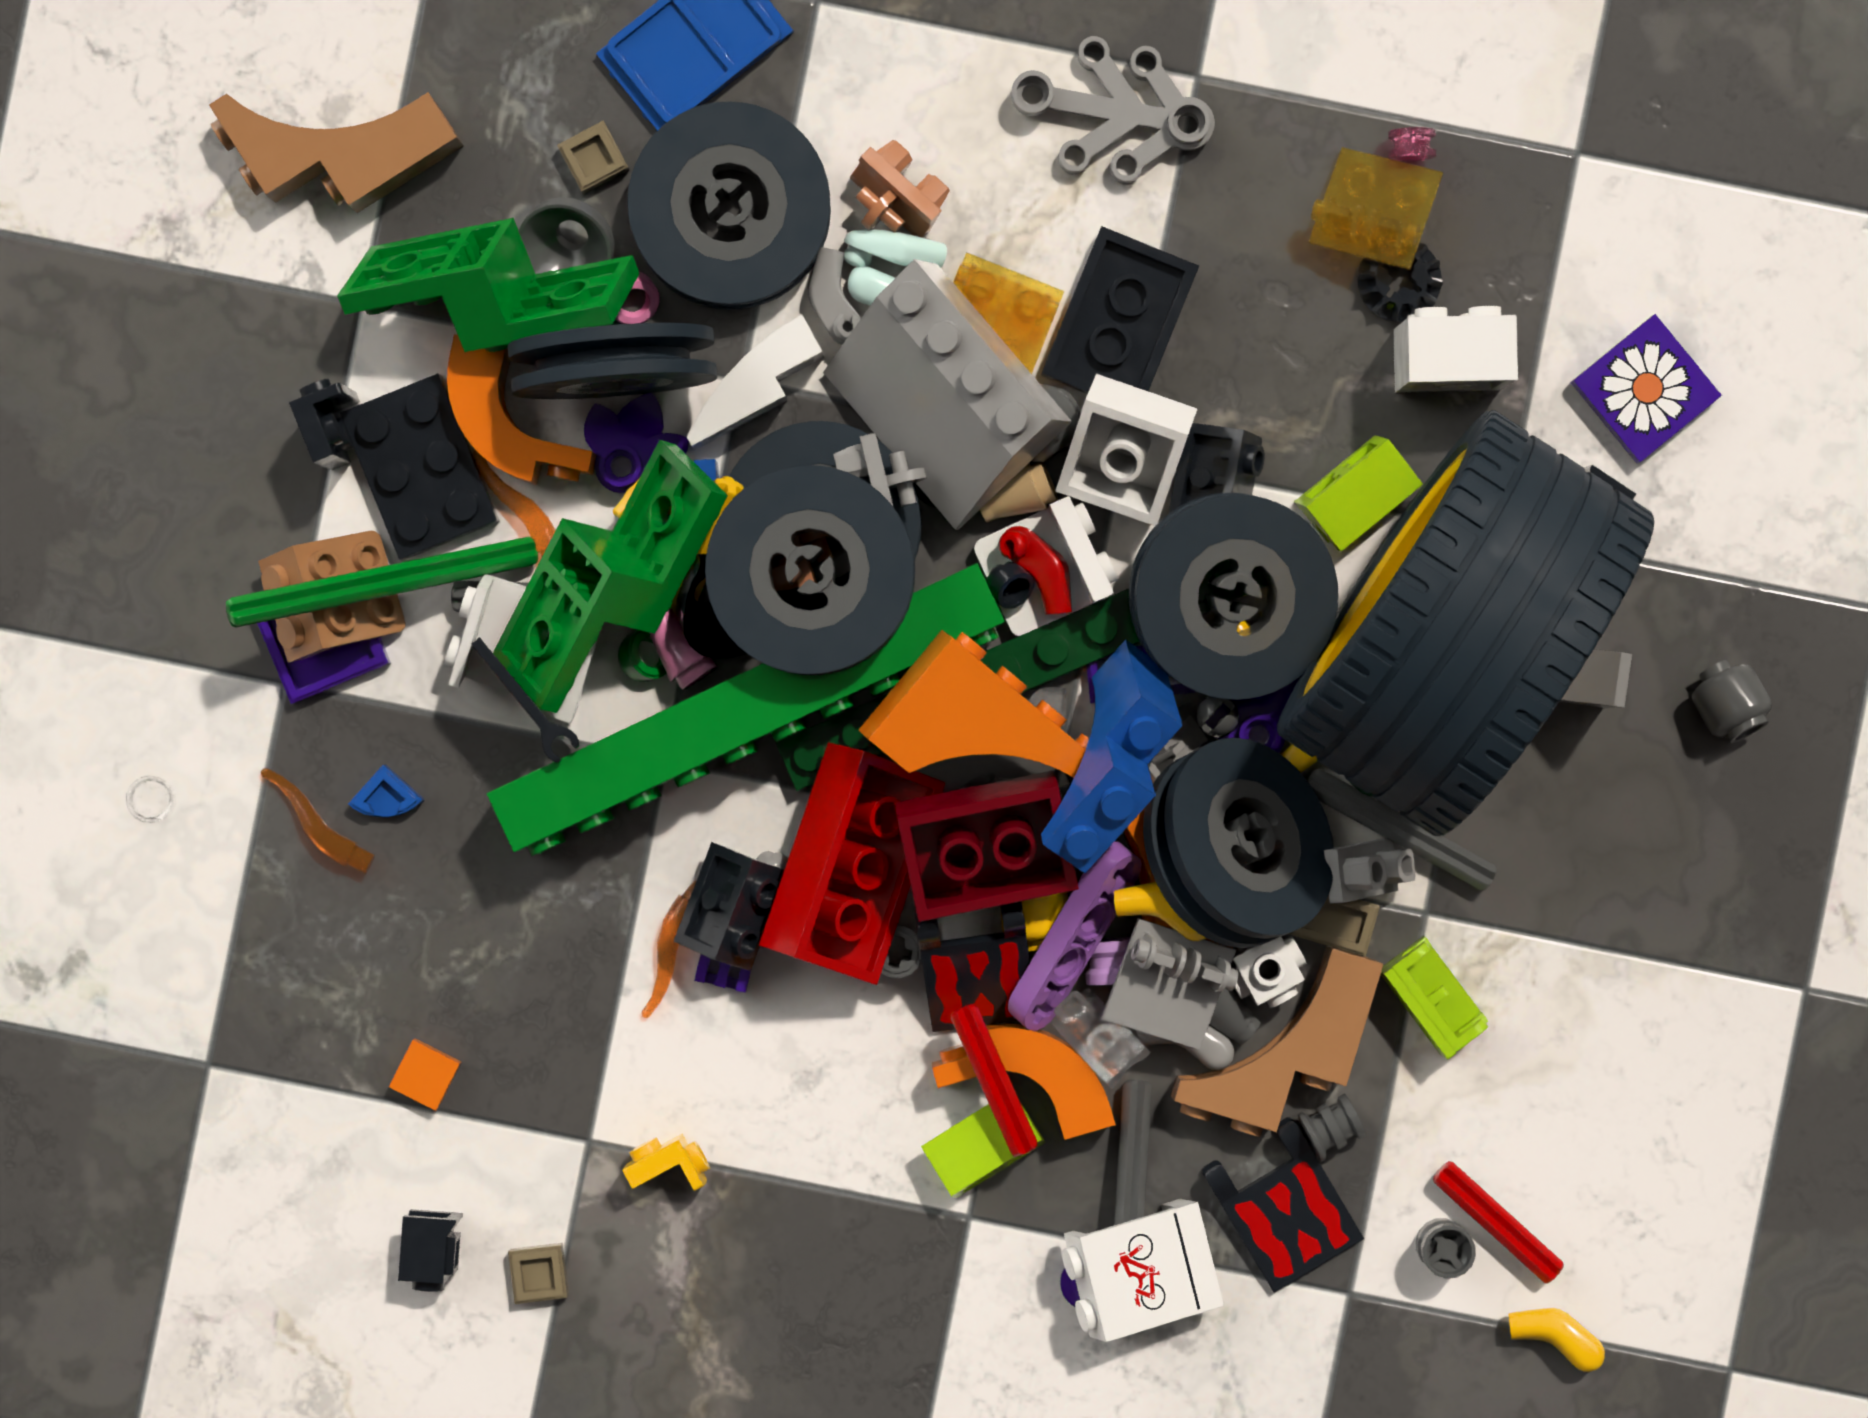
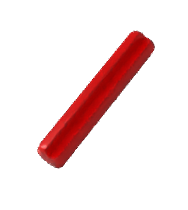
M973 1003L956 1009L951 1013V1020L1010 1153L1015 1157L1034 1150L1037 1147V1139L977 1005Z
M1451 1161L1446 1162L1440 1167L1433 1177L1434 1184L1543 1283H1550L1560 1274L1564 1267L1563 1261L1463 1170Z

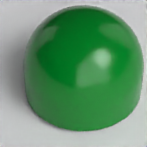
M636 630L623 639L618 649V662L622 671L629 678L639 682H649L667 673L660 657L655 667H649L641 660L639 655L641 641L653 643L650 637L651 634L642 630Z

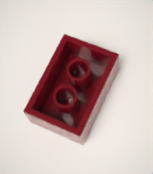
M1054 771L895 802L918 922L1079 889L1074 866L1042 843L1041 833L1062 802Z

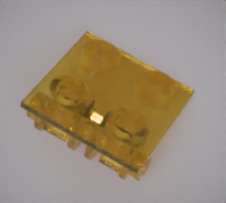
M1342 147L1324 199H1317L1314 203L1311 219L1316 222L1308 241L1309 244L1410 270L1443 177V172Z
M966 252L953 283L1032 374L1064 291Z

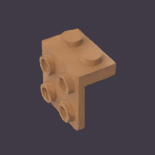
M372 530L293 545L258 561L262 573L261 581L264 591L389 565L381 537ZM398 594L275 619L277 637L284 648L288 663L307 659L334 647L401 632L406 624Z

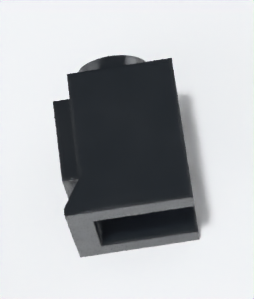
M410 1209L409 1215L403 1216L398 1281L412 1282V1289L418 1291L437 1292L444 1290L445 1281L458 1270L461 1232H454V1228L463 1217V1213Z

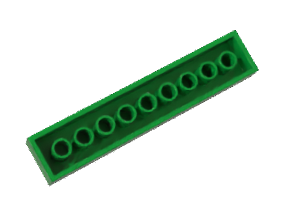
M976 563L914 592L906 616L893 637L876 654L852 668L825 675H799L784 672L763 663L561 758L562 761L560 763L552 762L486 794L513 852L528 849L532 857L566 842L562 832L569 828L577 826L581 834L613 820L614 817L610 809L625 803L630 811L662 797L658 787L674 780L677 788L709 775L710 772L706 764L723 757L726 765L757 752L758 749L754 742L767 735L772 734L774 741L779 742L806 729L802 719L820 711L823 718L828 719L853 707L854 704L850 696L869 688L873 697L894 688L900 680L898 674L908 670L941 630L955 640L963 632L981 647L998 639L999 635L995 628L1002 626L1005 621L980 567Z

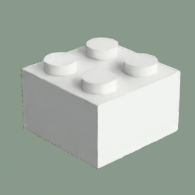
M1500 306L1468 308L1469 313H1464L1460 316H1447V308L1445 307L1415 309V314L1408 315L1394 329L1395 393L1502 390L1517 381V316L1501 315Z
M1096 374L1085 399L1056 492L1156 526L1197 408Z

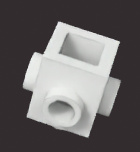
M1280 936L1259 946L1236 949L1232 961L1234 966L1232 969L1238 971V980L1234 988L1241 999L1249 995L1258 1006L1267 1001L1269 1007L1272 1008L1298 994L1295 985L1305 980L1299 968L1307 963L1293 937L1289 936L1283 940ZM1268 959L1275 960L1278 964L1277 975L1271 979L1262 978L1259 973L1261 963Z

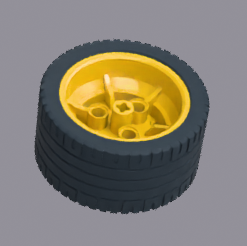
M1496 410L1486 411L1467 429L1430 475L1352 588L1337 612L1335 624L1325 648L1317 660L1311 662L1306 671L1299 677L1286 702L1277 724L1279 736L1309 756H1317L1318 762L1338 775L1343 774L1346 780L1366 793H1372L1375 799L1392 810L1400 811L1401 816L1431 835L1443 836L1451 832L1484 801L1486 796L1493 791L1499 781L1503 779L1512 765L1522 755L1593 652L1619 608L1646 554L1654 530L1655 521L1652 512L1619 490H1613L1610 484L1593 473L1585 472L1584 467L1564 454H1557L1556 449L1534 435L1529 436L1528 431Z

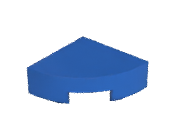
M385 764L379 768L348 805L365 815L393 817L415 809L425 799Z

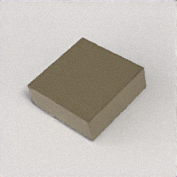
M604 120L557 145L583 194L630 170Z
M563 1242L514 1248L508 1251L515 1304L561 1299L569 1296Z

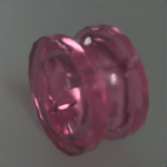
M1407 127L1390 130L1388 132V139L1393 141L1394 148L1388 152V159L1405 162L1424 161L1435 158L1436 149L1430 146V141L1436 137V130L1427 127Z

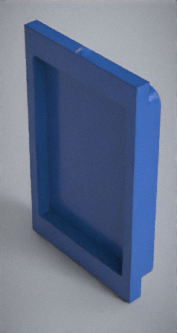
M658 0L613 36L608 44L599 50L596 55L609 70L610 76L618 81L642 111L643 118L649 120L658 131L677 115L691 108L704 105L793 34L794 31L769 0Z

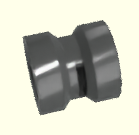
M1435 1218L1426 1222L1416 1237V1251L1420 1260L1437 1276L1457 1278L1465 1274L1474 1263L1476 1247L1473 1239L1455 1221L1447 1218Z

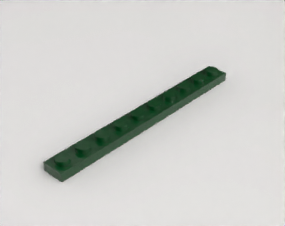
M1229 559L1217 563L1204 576L1199 587L1198 605L1202 616L1212 612L1207 606L1205 593L1220 597L1230 603L1248 596V594L1237 590L1236 587L1234 590H1228L1208 583L1209 579L1216 573L1224 571L1229 567ZM1256 566L1252 570L1251 575L1259 585L1260 590L1267 588L1263 573ZM1129 588L988 649L981 662L994 673H997L1002 666L1005 667L1027 686L1022 692L1024 694L1113 654L1125 639L1131 644L1136 645L1140 641L1131 619L1128 596ZM888 694L776 742L797 792L814 785L828 742L863 750L879 757L885 754L868 740L859 729Z

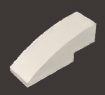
M803 314L771 333L748 352L723 378L702 407L687 435V439L694 450L788 401L779 381L824 358L823 352Z

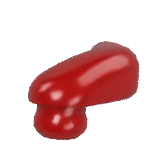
M1014 526L1006 530L999 539V551L1005 558L1022 566L1035 579L1042 597L1045 615L1072 612L1070 571L1065 558L1040 536L1026 527Z

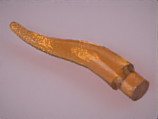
M474 450L473 457L488 487L524 523L530 537L535 541L537 552L542 557L556 531L549 516L532 499L507 485L489 467L486 459Z
M269 768L261 770V776L277 785L291 802L304 833L322 853L344 867L349 865L365 874L367 873L375 858L374 854L357 846L358 842L348 839L329 828L309 799L285 777Z
M695 879L682 895L679 894L663 919L657 939V977L652 997L641 1011L644 1018H649L653 1014L670 985L679 944L674 942V938L697 880Z

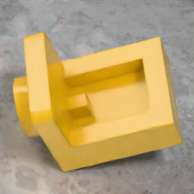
M680 1134L662 1145L658 1138L655 1137L629 1152L632 1161L627 1163L622 1170L633 1189L680 1164L693 1190L696 1191L705 1186L707 1178L704 1172L709 1170L710 1166L699 1144L696 1141L688 1144L684 1135Z

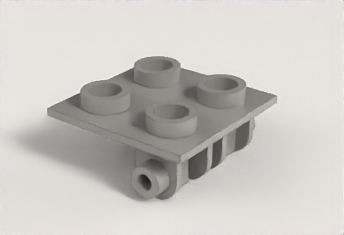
M1138 918L1101 1019L1200 1050L1220 993L1224 989L1233 990L1237 983L1238 971L1231 968L1236 949L1206 939L1190 941L1174 929Z

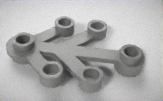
M1098 36L1087 37L1081 42L1078 49V61L1086 70L1094 71L1111 98L1055 88L1047 75L1035 70L1020 74L1012 86V103L1023 115L1039 116L1045 113L1047 109L1107 120L1080 140H1070L1063 144L1059 152L1058 161L1060 167L1069 174L1083 172L1088 167L1093 156L1137 126L1158 129L1159 131L1133 151L1125 149L1114 155L1110 164V172L1112 177L1122 184L1136 181L1143 167L1172 147L1185 151L1196 150L1209 141L1214 131L1215 120L1210 107L1198 98L1183 97L1162 67L1160 53L1151 46L1137 48L1131 55L1129 68L1135 78L1148 81L1163 107L1142 104L1109 56L1110 48L1108 43ZM1090 45H1097L1103 50L1104 57L1098 62L1088 61L1084 56L1085 48ZM1146 54L1151 56L1155 61V68L1149 72L1139 70L1136 65V59L1140 55ZM1028 87H1036L1042 93V100L1037 104H1028L1022 97L1023 91ZM1183 116L1193 117L1197 122V130L1189 134L1182 132L1178 127V120ZM1071 148H1077L1083 152L1085 159L1078 166L1069 165L1064 158L1065 152ZM1122 158H1130L1136 164V171L1129 176L1122 175L1118 172L1116 163Z

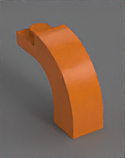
M454 334L447 368L448 394L456 421L473 448L495 467L512 477L534 485H538L542 465L549 466L547 476L567 481L578 482L580 473L593 476L597 457L596 453L590 450L530 437L524 434L513 422L505 401V385L510 365L508 348L498 352H487L485 349L464 352L458 335Z
M1000 1023L986 1025L1005 1070L1030 1077L1048 1093L1054 1104L1064 1140L1116 1125L1108 1098L1100 1080L1090 1064L1071 1045L1045 1030L1033 1031L1021 1024ZM962 1044L939 1051L941 1060L932 1062V1070L938 1088L977 1077Z

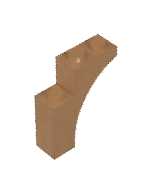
M429 92L403 108L377 120L335 129L304 128L276 122L244 107L227 93L209 104L217 117V120L210 124L216 136L227 151L236 147L246 163L239 168L244 180L256 196L264 192L275 203L327 171L328 175L322 178L321 181L338 206L346 202L356 213H359L464 146Z
M1326 945L1318 973L1305 1001L1291 1021L1270 1042L1250 1056L1229 1065L1224 1070L1176 1076L1171 1097L1175 1102L1182 1103L1180 1112L1205 1121H1210L1212 1113L1232 1119L1231 1128L1261 1137L1263 1128L1277 1132L1295 1071L1302 1073L1299 1082L1315 1088L1330 1091L1332 1083L1347 1086L1383 963Z

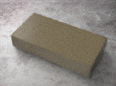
M1328 895L1322 909L1308 924L1288 934L1366 957L1380 905L1360 899L1344 903H1330Z

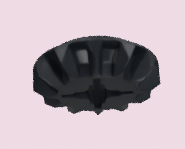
M1406 236L1383 240L1371 248L1364 256L1357 276L1358 290L1365 305L1375 315L1393 322H1403L1408 315L1415 314V309L1432 307L1436 303L1443 285L1440 261L1435 258L1426 244L1419 243ZM1412 261L1414 265L1411 268L1412 272L1409 280L1414 284L1413 287L1419 290V293L1414 289L1409 290L1406 287H1402L1398 292H1394L1390 298L1386 296L1391 289L1389 286L1393 279L1387 274L1388 270L1381 265L1383 264L1388 269L1391 267L1398 271Z

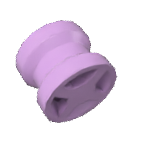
M1131 937L1103 938L1089 960L1090 968L1085 973L1087 985L1114 984Z

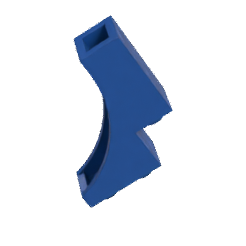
M1126 639L1092 677L1095 692V713L1090 738L1080 766L1066 795L1041 833L1042 843L1045 847L1084 873L1092 867L1156 796L1148 764L1183 726L1168 675L1147 654Z

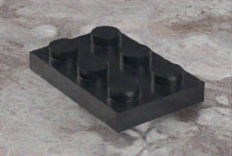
M1101 226L1041 376L1088 394L1096 374L1149 392L1199 265Z
M439 373L340 412L399 560H406L500 522L468 441L456 421L448 391Z

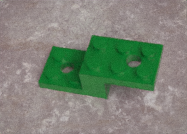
M514 218L371 246L337 297L345 315L366 311L369 315L383 313L397 304L413 301L415 305H426L442 297L464 352L485 349L487 352H498L508 348L510 342L532 335L612 325L638 278L639 271L633 255L535 274Z
M659 440L625 505V510L612 531L564 518L561 519L497 643L493 654L540 710L558 712L567 693L571 690L591 647L597 641L604 622L655 634L664 615L671 607L672 600L689 568L693 565L714 521L718 518L728 495L676 444ZM672 506V508H671V515L669 516V515H668V511H669L670 507Z

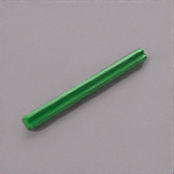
M528 536L235 596L226 601L227 618L230 625L237 628L484 576V574L491 575L525 568L538 562L537 546L534 539Z

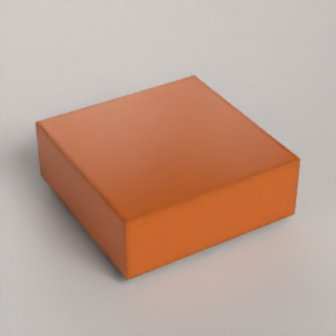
M415 1038L404 1055L389 1087L436 1111L439 1109L462 1062Z

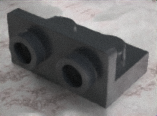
M330 379L319 380L301 388L299 391L302 397L289 402L313 463L329 470H335L350 464L351 460L346 450L352 448L353 444L341 417L336 419L333 413L358 404L360 400L357 393L340 382L332 385Z
M1192 423L1177 466L1169 513L1191 500L1211 494L1243 493L1252 495L1255 478L1261 474L1265 461L1264 448L1261 446L1262 438L1242 429Z
M711 842L674 942L713 960L750 970L759 951V943L784 870Z

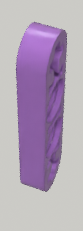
M1113 842L1086 873H1083L1078 882L1079 889L1073 890L1010 996L1008 1001L1009 1013L1029 1030L1035 1031L1045 1027L1056 1016L1117 915L1114 905V891L1134 886L1139 878L1142 869L1141 859L1120 842Z

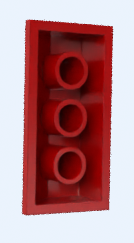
M828 742L759 946L877 985L911 886L895 802L940 794L943 792L945 782L917 771L908 773L899 764L866 751Z

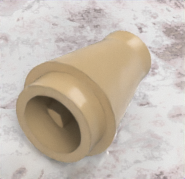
M1029 462L980 509L987 523L999 518L1048 510L1047 504L1058 500L1055 486L1044 462L1032 465Z

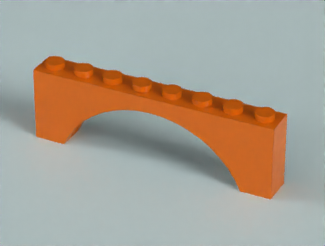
M943 630L939 632L859 729L868 740L908 773L950 758L997 754L1037 761L1056 768L1074 778L1089 738L1083 733L1074 740L1063 731L1061 727L1067 720L1044 700H1041L1035 707L1021 694L1027 686L1005 667L1002 666L997 673H994L981 662L987 652L966 634L961 632L955 640ZM1144 809L1123 831L1131 852L1138 856L1142 862V869L1139 875L1140 885L1156 882L1151 872L1144 846ZM1142 915L1143 920L1173 929L1159 917Z

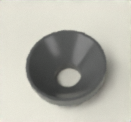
M561 197L541 202L529 212L520 226L519 233L535 274L613 259L615 241L606 219L596 209L577 199ZM568 220L580 223L587 231L588 240L582 244H574L567 241L560 232V224Z

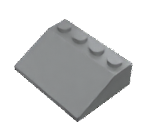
M914 259L875 298L823 372L889 450L893 453L905 451L909 470L925 468L927 479L916 484L955 530H959L1072 422L936 263Z

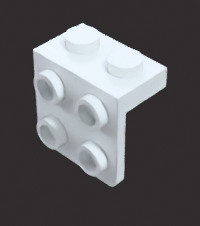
M1070 496L1050 504L1047 508L1048 510L1040 511L979 539L975 544L974 551L986 578L994 566L1013 562L1001 555L998 542L1002 534L1014 526H1023L1032 530L1056 549L1068 563L1072 612L1045 615L1042 597L1038 585L1033 578V592L1022 605L1013 609H1005L1000 606L1011 632L1016 636H1021L1114 594L1110 583L1118 580L1115 570L1105 551L1096 555L1088 538L1089 534L1096 532L1084 504L1080 503L1074 506Z

